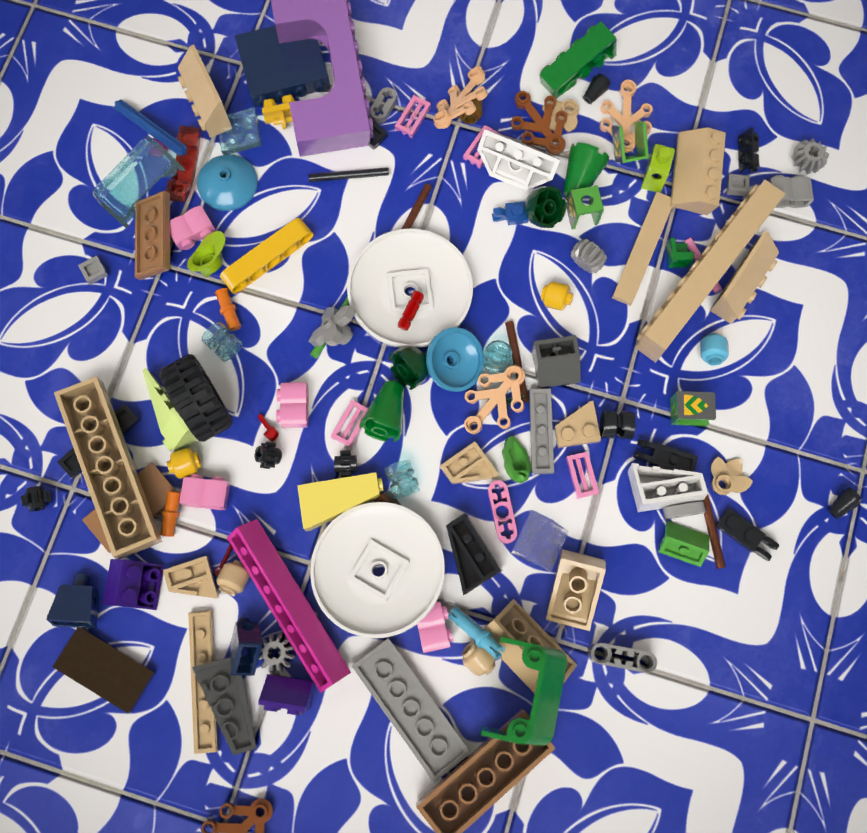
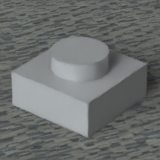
M729 174L727 179V195L747 197L750 176Z
M98 256L78 265L89 285L108 276Z

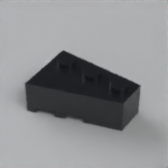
M466 513L446 525L463 595L468 594L503 571Z

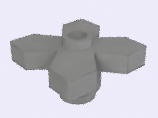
M350 305L343 306L339 311L335 307L326 308L321 317L322 325L312 333L308 342L313 346H322L325 342L330 346L347 344L353 336V332L347 324L352 320L356 310Z

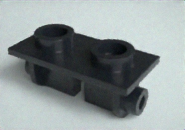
M753 127L738 136L740 173L746 169H750V172H757L760 167L759 154H756L759 151V136L754 132Z

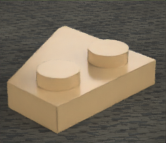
M594 401L588 402L554 427L558 448L601 441Z
M475 441L440 465L441 470L452 485L499 477V473Z
M208 556L163 570L168 592L215 599L220 598Z

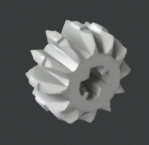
M814 138L809 141L805 139L794 149V154L792 155V160L795 161L794 166L800 167L799 172L805 170L807 175L811 172H819L827 164L829 153L825 152L827 146L822 147L821 141L816 143Z
M588 239L580 240L573 247L571 258L584 271L592 274L602 269L607 256L598 245L592 241L590 242Z
M281 633L277 635L276 639L274 634H269V641L262 638V644L265 647L261 649L263 655L259 656V660H265L261 664V668L269 665L268 670L270 673L275 670V666L278 672H282V664L287 668L291 666L287 658L295 659V655L289 654V651L294 650L292 646L287 647L290 643L288 638L282 642L283 634ZM273 648H280L281 652H278L281 654L280 657L272 658L271 654L273 652L271 650Z

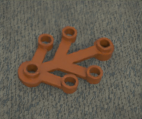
M526 91L518 92L515 96L516 107L525 109L534 121V123L526 122L519 116L512 118L511 127L513 130H527L522 135V143L546 147L547 151L553 155L563 152L566 143L562 137L564 124L567 122V113L565 111H558L555 116L557 124L554 134L549 129L552 112L556 107V98L554 96H547L545 98V111L542 119L531 104L530 94ZM552 101L553 104L549 105L547 104V102ZM563 116L565 119L560 120L558 117ZM518 121L520 124L514 125V122ZM532 132L542 133L545 138L534 137ZM530 137L531 140L527 141L524 138ZM558 142L559 145L555 146L552 143Z
M264 798L255 800L251 805L224 803L219 810L222 818L228 819L232 815L249 817L242 823L215 822L210 819L202 824L201 831L202 833H248V830L255 824V833H265V823L272 817L273 806L270 801ZM225 806L231 808V814L227 815L224 813L223 809ZM258 807H262L265 810L263 816L257 814ZM209 823L213 826L212 832L206 831V824Z

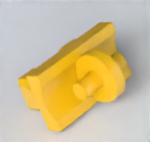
M283 96V104L275 105L274 99L264 100V108L261 109L265 123L282 124L283 130L287 129L286 123L293 122L289 102H295L293 96Z

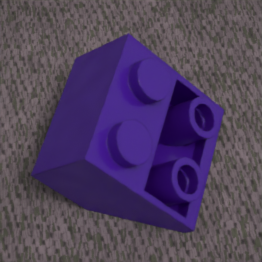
M110 559L103 605L157 610L164 565L125 559Z
M267 674L258 705H264L263 710L278 712V710L283 708L287 709V714L301 716V714L311 709L315 683L312 680Z

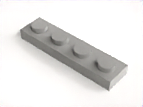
M529 389L531 475L554 474L551 389Z

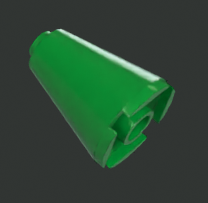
M577 142L576 146H574V143L571 145L563 191L567 201L571 190L591 187L609 161V156L606 152L602 155L598 153L599 148L586 143Z
M396 380L385 382L360 420L359 428L361 430L363 427L365 429L364 433L367 436L387 442L388 438H394L393 442L400 440L404 404V387L400 382Z

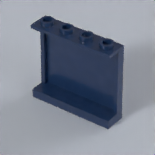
M276 26L235 35L254 107H264V100L267 99L283 102L282 97L286 95H292L293 98L304 97L310 93L323 92L326 89H330L329 77L318 40L305 39L279 44Z

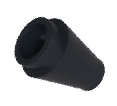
M603 74L594 76L582 97L583 100L590 105L609 90V79Z
M850 487L846 490L843 489L828 509V512L834 518L839 519L858 507L862 498Z

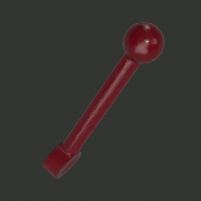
M231 544L229 545L220 566L214 570L216 576H219V573L223 565L226 563L233 549Z

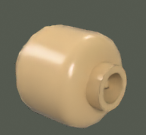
M234 560L233 563H225L216 582L220 586V591L235 596L237 593L243 592L250 575L242 562Z
M474 641L470 642L462 652L464 666L476 676L488 675L496 666L493 656L484 648H479Z

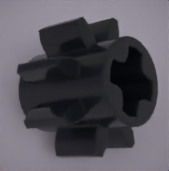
M266 441V443H261V446L256 448L254 458L256 462L261 463L260 468H275V465L280 463L282 452L279 448H275L276 443Z
M341 450L340 456H334L335 472H340L341 477H351L352 472H357V455H351L350 450Z
M43 486L29 487L26 489L25 495L21 496L22 506L29 508L30 512L45 510L48 502H52L50 491L44 490Z

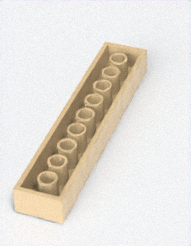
M764 180L760 186L756 184L735 213L732 214L724 227L701 254L700 258L693 264L675 290L672 291L662 307L658 309L651 321L641 331L636 339L639 341L635 347L637 350L655 363L786 193L767 180Z

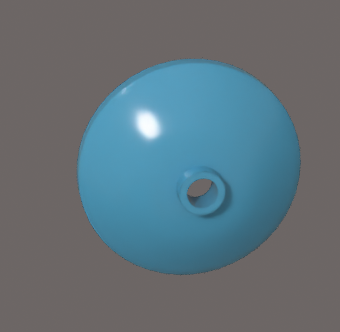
M231 154L220 155L209 160L201 168L197 178V189L202 200L211 208L219 211H233L244 207L252 200L258 187V178L253 166L246 159Z
M448 328L440 331L431 340L427 349L426 365L430 377L439 387L451 392H460L469 389L478 381L484 366V354L478 339L471 332L463 328Z

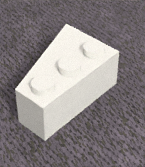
M632 463L628 470L638 512L703 501L708 495L702 473L678 469H660L657 466H639L637 463Z

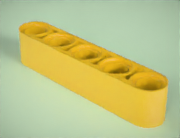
M296 218L224 269L220 274V278L233 294L239 293L312 239L313 233L301 218Z

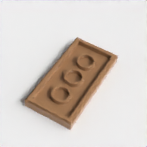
M165 190L135 202V278L139 280L170 270V193Z
M151 462L138 473V477L153 517H155L165 509L167 491L177 490L156 465ZM94 509L82 521L108 553H111L96 509Z

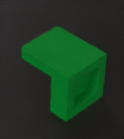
M675 237L669 239L666 244L668 268L689 267L694 260L693 252H688L686 243H676Z

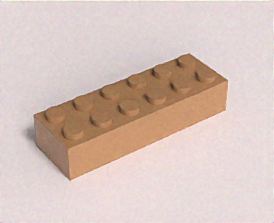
M521 709L498 730L507 732L508 725L513 719L524 718L530 720V716L525 710ZM489 737L418 800L416 808L435 833H463L556 748L551 742L544 746L525 745Z

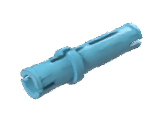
M455 607L451 610L455 616L449 613L448 618L474 639L479 648H484L494 659H499L502 656L499 650L504 653L505 647L493 639L489 631H484L463 613L460 608Z

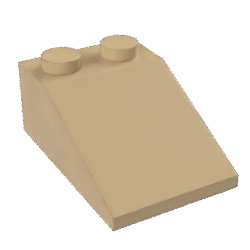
M561 550L546 620L590 631L606 572V561L604 559Z

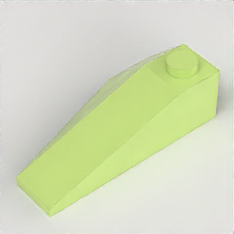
M147 368L143 369L160 432L165 438L162 442L169 451L188 448L197 439L190 432L170 397Z

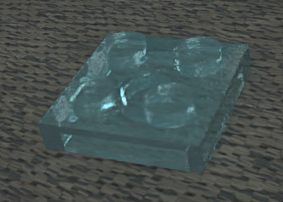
M255 108L227 115L232 129L219 134L220 149L223 155L262 146L258 115Z

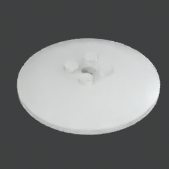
M400 229L375 238L360 251L349 271L347 295L349 305L356 310L355 319L370 336L393 347L413 346L422 348L429 346L431 340L440 331L448 328H458L461 325L471 305L473 280L464 256L451 242L440 235L426 230ZM412 287L416 291L423 293L424 298L422 303L419 304L420 307L413 321H410L409 329L404 331L398 327V322L403 316L402 314L408 301L411 300V296L406 295L404 291L406 288Z
M387 502L362 504L339 515L321 534L311 560V585L314 596L322 611L341 629L366 638L395 636L416 626L436 604L445 577L443 550L429 524L412 510ZM383 565L385 567L384 574L379 577L375 576L373 573L374 567Z

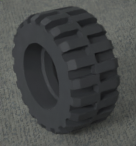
M187 354L160 370L159 377L167 394L184 423L198 441L205 442L231 427L233 421L227 408L194 355Z

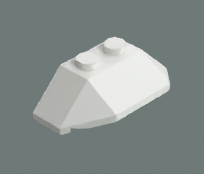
M486 129L477 148L491 177L525 191L553 180L560 162L558 158L544 151Z

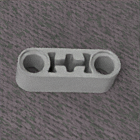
M594 643L588 648L587 652L590 661L596 664L644 673L653 672L657 667L656 656L647 651L606 643ZM597 647L603 648L605 652L601 660H598L594 655ZM623 653V656L633 658L632 662H621L620 659H615L611 657L612 654L621 655ZM644 655L649 659V665L645 669L640 665V659Z

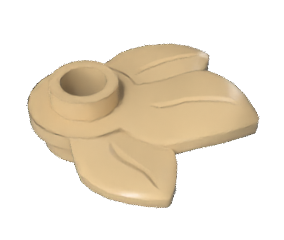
M567 99L564 102L556 100V107L552 112L549 129L555 131L557 124L555 122L556 113L558 111H565L567 113V122L563 128L567 132H571L578 123L576 116L579 113V106L572 99ZM563 116L558 117L560 120L565 119Z
M717 457L711 464V473L714 477L711 482L712 489L719 495H727L730 492L742 493L751 486L753 480L746 476H741L743 469L741 459H734L725 463L720 457ZM720 481L725 483V488L719 486Z

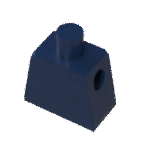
M76 574L73 585H61L46 618L51 625L55 627L97 628L99 595L92 586H88L90 578L88 575Z
M240 618L235 622L230 643L231 675H255L262 649L260 626L257 621ZM243 648L248 652L245 656H243Z

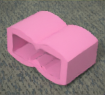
M201 205L190 209L184 215L170 220V235L179 250L191 249L198 240H203L207 235L216 231Z
M307 382L281 383L280 389H277L276 392L277 402H280V409L276 410L277 422H280L282 428L308 427L309 391Z
M197 474L183 477L179 504L186 507L226 510L230 484L225 481V478L212 476L211 480L203 479L202 475Z
M436 602L428 615L417 624L423 653L449 648V642H454L451 628L446 629L444 621L449 619L446 605L441 606V602Z

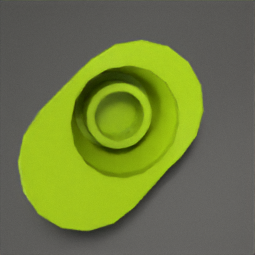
M215 231L207 235L188 259L187 268L190 271H199L205 277H209L212 273L219 270L223 263L221 251L225 245V235L221 231Z

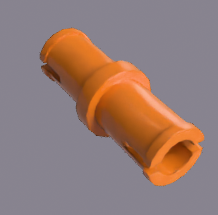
M218 289L215 295L221 307L219 311L221 315H224L228 330L236 331L242 327L236 314L237 308L235 304H232L228 289Z
M167 491L165 509L162 510L161 514L164 516L160 535L174 536L176 520L180 516L178 508L181 492Z

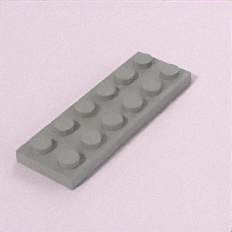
M389 638L352 665L354 671L433 782L437 781L471 754L468 747Z

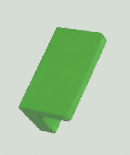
M667 521L665 535L659 545L658 552L701 567L710 551L709 535Z

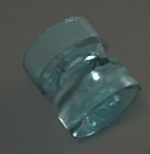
M216 322L204 332L201 339L210 350H214V353L223 362L233 358L242 347V341L234 334H230V330L222 322Z
M495 340L487 345L483 358L484 368L490 374L504 373L509 367L512 358V349L509 344L501 340Z
M411 460L400 461L384 469L388 481L392 482L390 489L394 499L406 497L420 491L417 478L412 476L415 472Z

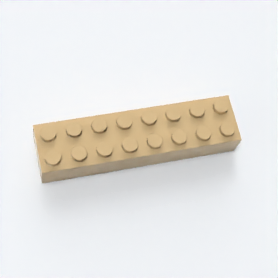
M96 376L54 392L112 556L122 559L163 542L104 383Z

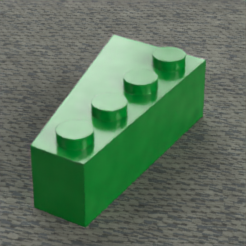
M601 21L596 26H591L581 39H576L566 52H561L551 65H547L541 70L539 74L541 84L557 99L574 87L577 79H585L594 67L597 69L602 67L605 59L616 57L617 38Z

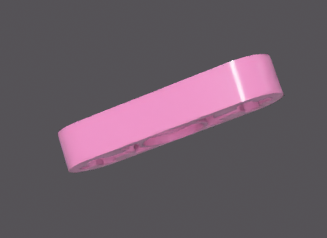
M496 480L488 487V497L498 540L504 544H510L517 537L516 523L508 487L503 481ZM496 485H498L499 489L503 488L504 491L501 492L500 496L501 500L506 499V502L502 501L494 504V501L498 500L497 494L492 493ZM499 506H505L509 514L505 518H500L496 514V509ZM511 520V523H507L508 531L513 532L510 535V539H506V536L501 535L504 532V525L499 526L498 522Z

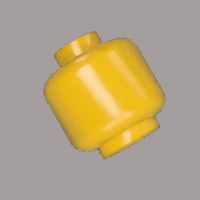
M551 281L543 287L541 301H544V305L547 308L562 311L567 305H571L574 294L570 293L568 284Z
M185 448L170 454V461H167V467L170 474L174 473L178 479H181L191 474H197L198 468H201V462L197 451L193 452L191 448Z

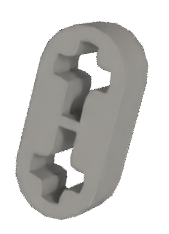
M390 87L383 88L370 108V117L375 123H384L395 107L397 95L394 89ZM388 96H391V98H388L385 103V97L387 98ZM382 108V114L376 116L375 113H379Z
M704 501L665 507L663 508L665 520L703 514L706 513Z

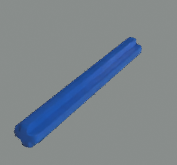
M120 99L114 102L115 110L179 156L187 154L186 145L125 101Z

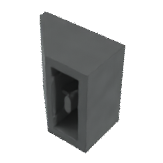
M576 335L533 342L531 351L539 389L581 382L580 352Z

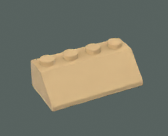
M193 44L189 47L178 66L181 75L178 77V80L183 89L187 88L184 92L189 103H194L191 107L195 116L201 117V119H198L202 131L207 130L211 138L232 129L223 103Z
M707 127L678 133L671 207L707 216L719 206L726 132Z
M764 231L750 248L710 310L730 324L736 318L740 320L747 311L744 308L746 303L750 304L757 295L754 292L757 286L762 287L768 278L765 276L766 272H771L778 262L775 258L779 251L767 231Z
M514 599L483 629L484 631H489L492 634V638L505 647L504 653L499 650L502 654L500 658L534 694L539 671L530 669L523 663L522 646L500 642L499 636L551 647L564 652ZM565 652L567 666L563 684L577 666Z

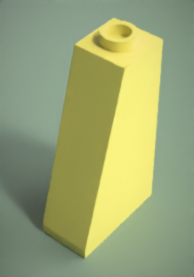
M375 472L297 485L303 529L311 531L334 520L353 507L376 500L380 496V491H384L382 478H377Z

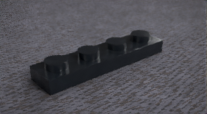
M125 403L115 411L123 436L141 421ZM74 448L57 461L73 479L82 472Z

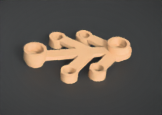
M476 66L469 71L468 77L470 82L462 92L457 85L449 88L448 94L450 95L451 106L446 99L438 102L436 107L439 112L433 118L437 129L449 127L452 119L463 113L466 115L473 114L476 106L471 100L475 98L483 100L488 95L483 86L470 93L475 85L482 84L486 79L485 72L481 66Z
M632 80L623 81L619 90L623 97L622 115L613 107V103L609 100L603 101L600 108L603 114H609L622 126L624 143L628 144L624 145L625 153L631 152L636 145L635 131L630 134V127L634 125V122L639 121L643 117H649L653 110L650 104L645 103L641 106L640 110L631 116V97L634 96L637 89L636 83ZM609 118L602 119L600 130L609 132L612 135V120ZM643 121L648 128L646 130L648 135L652 129V124L649 121Z
M509 366L504 373L492 375L484 373L479 376L478 382L484 388L489 387L491 383L503 382L497 389L469 390L465 393V399L470 404H475L478 400L489 399L476 416H470L465 420L464 427L470 434H478L482 430V422L497 404L499 414L498 426L501 429H508L511 426L506 404V393L510 388L513 397L511 402L512 410L516 413L524 410L525 405L521 400L520 384L525 379V372L520 366ZM517 373L518 378L515 380L511 379L512 374ZM487 377L489 379L488 382L483 384L482 379ZM470 394H475L473 400H468ZM517 402L521 403V407L519 409L514 408V405ZM503 419L508 420L505 426L501 425V420ZM477 423L478 427L472 430L471 425Z

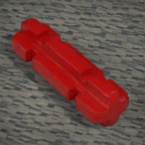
M416 290L413 291L411 300L408 301L402 314L403 316L398 322L400 329L404 331L409 329L410 321H413L420 307L419 304L423 301V293Z

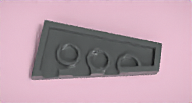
M231 657L191 667L232 755L257 749L242 675H231Z

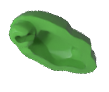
M510 436L505 440L504 448L502 449L504 468L514 482L523 483L529 478L531 464L526 449L515 437Z

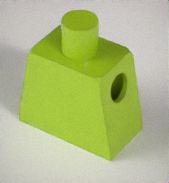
M659 144L654 145L648 158L641 189L661 193L670 172L675 152L674 148ZM659 174L657 179L653 178L652 175Z

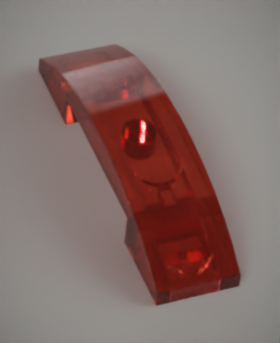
M180 126L177 140L187 146V154L183 156L176 154L172 178L168 180L166 191L170 193V201L186 202L194 182L198 163L200 128Z

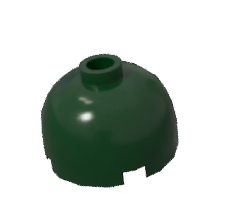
M542 186L534 189L527 196L524 205V211L528 220L540 228H553L557 222L560 223L566 212V201L562 199L560 194L562 192L556 187Z
M403 346L389 354L388 360H392L393 366L390 367L391 371L402 386L409 385V389L412 390L426 380L429 372L426 365L425 352L413 346Z

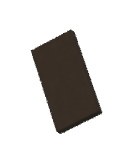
M77 628L52 666L128 714H131L156 673L84 628Z

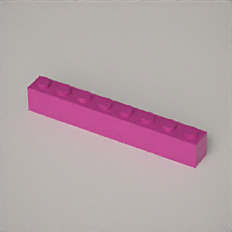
M256 519L237 527L227 537L228 541L319 692H323L349 675L351 671L259 521Z

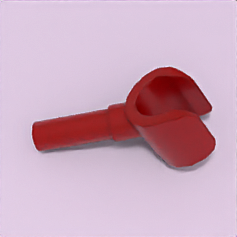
M259 414L257 417L267 429L263 435L271 442H274L279 433L267 422L262 414Z

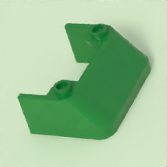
M499 636L500 642L522 646L523 663L530 669L538 670L539 674L530 720L524 718L513 719L508 725L507 732L481 726V735L516 744L547 745L552 741L567 657L559 649Z

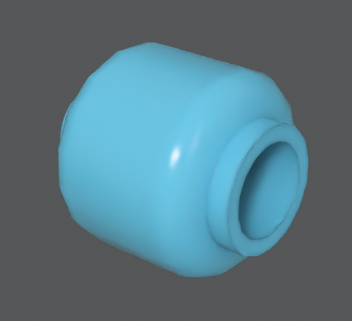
M711 333L704 337L700 342L701 359L712 366L722 364L729 356L727 338L718 333Z

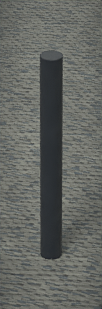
M389 168L308 174L309 182L388 176Z

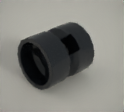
M602 411L600 418L601 438L614 439L617 435L619 439H633L635 433L634 412L621 411L617 414L616 411Z

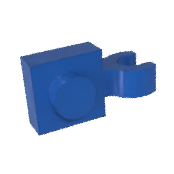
M525 201L506 203L505 209L500 207L494 208L492 213L493 222L507 220L508 225L528 223L529 220L524 211Z

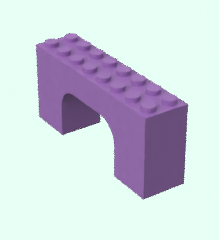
M271 0L279 44L305 39H315L324 44L330 55L335 82L331 91L323 97L289 102L299 156L368 146L370 138H374L373 123L369 114V101L366 98L365 80L362 77V64L358 55V43L355 40V27L351 18L350 1Z

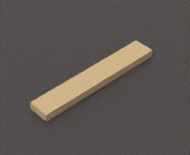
M656 192L612 299L629 306L632 305L672 209L670 206L671 197Z
M213 611L189 612L190 667L214 662ZM191 668L194 754L218 752V723Z

